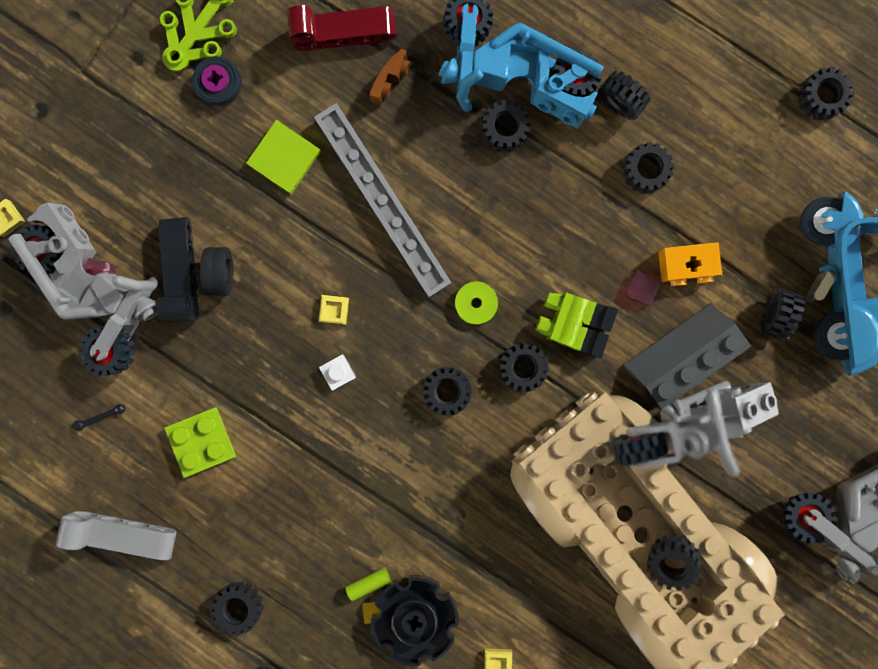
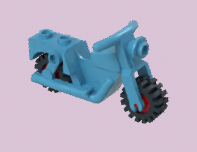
M449 0L445 8L443 27L445 35L449 34L448 39L451 42L454 39L457 40L456 59L452 58L450 62L447 60L444 62L439 76L442 77V84L456 83L458 81L456 98L463 111L469 112L472 109L468 93L470 87L474 84L502 91L510 80L524 77L531 81L530 104L536 106L539 110L561 119L565 124L576 128L580 127L584 119L587 121L591 119L597 107L593 105L598 94L595 90L600 84L599 82L602 78L600 74L604 66L598 64L596 58L594 60L590 59L592 54L588 52L584 56V50L579 49L576 52L575 49H570L522 23L512 25L474 52V47L478 46L479 41L483 43L486 36L488 37L493 23V9H489L490 3L488 1L483 4V0ZM549 53L558 57V59L555 60L549 57Z

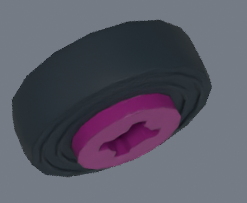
M209 57L202 60L196 66L193 73V86L197 95L204 102L213 106H224L233 102L238 97L242 88V77L238 68L230 60L223 57Z

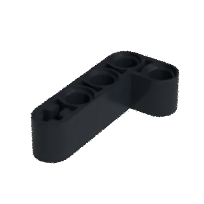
M189 217L160 219L159 240L164 297H159L157 300L159 319L167 323L196 321L199 318V305L191 221Z

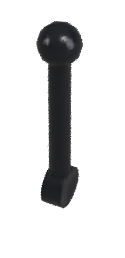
M117 404L114 409L90 419L75 421L72 427L75 431H82L86 425L116 413L123 414L126 408L123 404Z

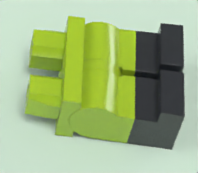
M548 293L544 307L556 311L554 319L551 320L540 316L535 330L546 335L547 340L591 357L602 359L609 335L604 333L611 332L618 309L569 293L562 295ZM582 325L587 326V327H590V328H593V329H596V330H599V331H601V332H597V331H594V330L585 328V327H583Z

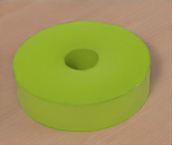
M470 282L464 285L458 291L455 299V308L459 317L473 325L489 321L495 315L498 307L495 291L483 282ZM478 298L481 301L479 308H474L471 305L473 299Z

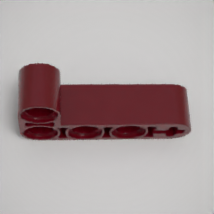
M298 5L287 9L290 40L293 47L299 51L387 42L397 38L394 9L391 7H375L313 15L311 8L308 6Z

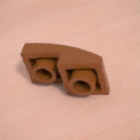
M399 50L382 68L369 95L371 103L381 106L383 99H388L391 92L392 83L389 81L400 84L402 76H407L410 61L407 60L406 50Z

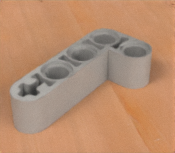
M75 511L61 517L56 546L68 550H78L85 546H91L152 559L169 560L172 558L177 531L167 527Z

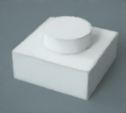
M344 354L319 367L332 391L356 378Z

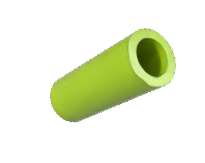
M384 567L346 586V592L353 602L391 583V578Z

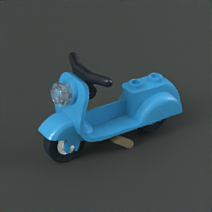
M842 191L837 198L821 197L808 204L801 214L800 227L803 235L810 242L816 245L828 246L829 265L819 268L821 273L817 275L805 295L807 302L820 301L824 299L830 287L832 289L834 313L827 314L816 325L813 338L816 348L822 355L832 360H840L841 366L845 368L846 375L852 376L862 373L878 363V297L866 299L860 250V236L862 234H878V217L863 218L860 204L852 195ZM878 209L874 210V215H878Z

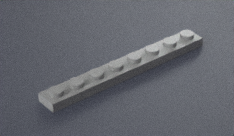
M335 103L314 117L428 297L430 298L449 286L452 282L338 104Z

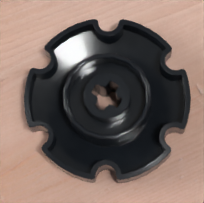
M410 575L409 581L406 584H402L398 579H395L384 587L378 595L375 606L379 608L380 612L372 614V634L380 649L383 647L391 649L390 659L408 666H420L422 658L429 657L434 662L442 657L452 646L455 636L450 629L458 626L457 606L450 592L442 594L438 591L440 583L437 580L423 575ZM413 616L419 617L416 624L411 623Z

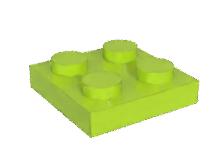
M217 407L165 427L184 478L236 457Z

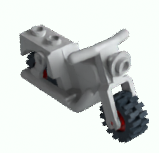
M54 203L42 204L27 220L33 223L47 224L48 226L29 225L30 227L22 229L24 233L18 232V234L8 238L15 249L12 250L13 255L19 256L15 261L17 264H22L20 266L22 270H28L27 273L32 275L44 296L61 319L74 320L111 316L105 327H96V329L89 330V334H84L82 339L86 342H80L79 347L84 348V351L79 352V357H85L81 363L82 365H89L86 370L94 372L93 375L110 376L122 373V371L129 368L127 364H132L134 360L129 358V356L135 355V350H130V346L135 344L134 341L129 340L139 325V319L143 318L144 321H148L158 314L157 301L149 299V296L157 288L160 280L155 276H152L149 280H134L117 276L113 273H98L96 276L86 273V269L96 254L88 235L80 228L74 219L73 212L67 206Z
M723 381L681 400L676 399L674 403L661 409L660 417L662 423L634 426L626 430L627 434H621L619 437L611 440L617 465L630 466L633 464V466L636 465V467L640 468L678 463L685 455L701 458L707 452L718 451L727 474L732 477L737 476L739 468L730 450L728 439L743 437V434L752 431L751 427L779 414L771 382L747 384V389L741 391V387L731 388L728 381Z
M878 464L843 481L837 486L836 497L841 531L837 526L833 525V522L837 521V516L833 517L832 512H836L834 507H829L828 504L831 502L827 499H822L821 495L813 493L797 494L788 498V502H784L782 505L784 510L780 511V515L783 516L780 524L785 526L784 532L790 534V538L798 540L799 543H822L830 550L841 555L842 557L837 559L838 565L836 569L844 581L849 580L853 584L857 583L861 572L866 575L878 576V564L866 553L872 552L878 547Z

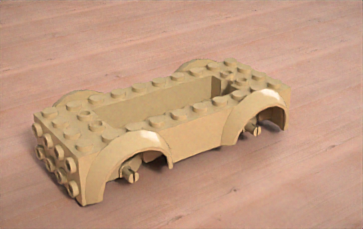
M606 392L586 393L576 401L578 406L571 411L566 410L555 419L557 424L549 429L545 427L534 436L536 438L534 443L528 446L524 444L514 452L515 458L511 461L513 465L510 477L515 489L545 531L562 547L579 545L618 594L615 610L640 650L656 669L730 668L737 662V657L745 650L753 648L758 643V638L766 631L773 630L779 624V620L785 615L773 600L777 586V576L773 566L758 547L745 536L725 525L711 523L667 469L668 464L640 468L636 467V465L633 466V464L630 466L617 465L611 440L619 437L621 434H627L626 430H629L631 427L658 422L639 404L628 398L608 395ZM623 505L629 506L632 510V517L626 522L619 520L617 516L618 509ZM639 527H644L647 531V537L643 542H637L634 537L635 531ZM667 535L668 538H671L672 535H677V539H681L683 536L687 538V543L692 541L695 544L694 549L698 548L700 552L699 557H701V567L696 583L694 585L691 584L690 588L685 589L682 587L681 591H676L675 587H672L671 590H667L666 585L660 587L657 585L658 580L653 581L651 579V573H648L647 561L652 544L654 545L658 538L662 540V536ZM667 557L664 562L669 567L677 569L686 566L682 560L676 557Z

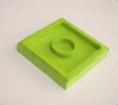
M276 120L246 164L292 195L321 153V150Z

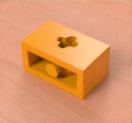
M719 242L669 247L658 251L661 282H670L671 287L687 285V280L697 279V284L714 282L713 277L722 275ZM686 262L693 263L694 268H686Z

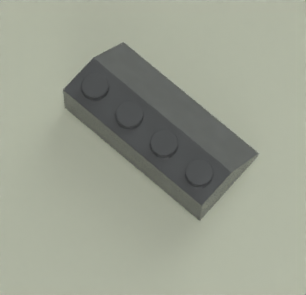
M710 303L625 363L624 366L653 407L662 409L750 348L751 345L737 325Z

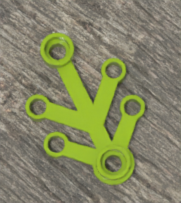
M176 0L181 7L186 34L180 43L176 30L178 18L171 11L163 12L160 16V22L166 29L169 46L163 53L165 66L171 71L179 72L185 70L190 61L220 57L222 50L215 41H208L204 48L191 49V47L197 41L219 37L232 38L236 35L237 28L229 19L222 20L218 26L205 28L220 7H228L234 0H210L196 20H194L192 9L194 0H187L186 2ZM167 18H173L172 23L165 24ZM226 26H232L230 32H224ZM211 47L217 48L214 54H209ZM174 54H180L178 60L172 61V56Z

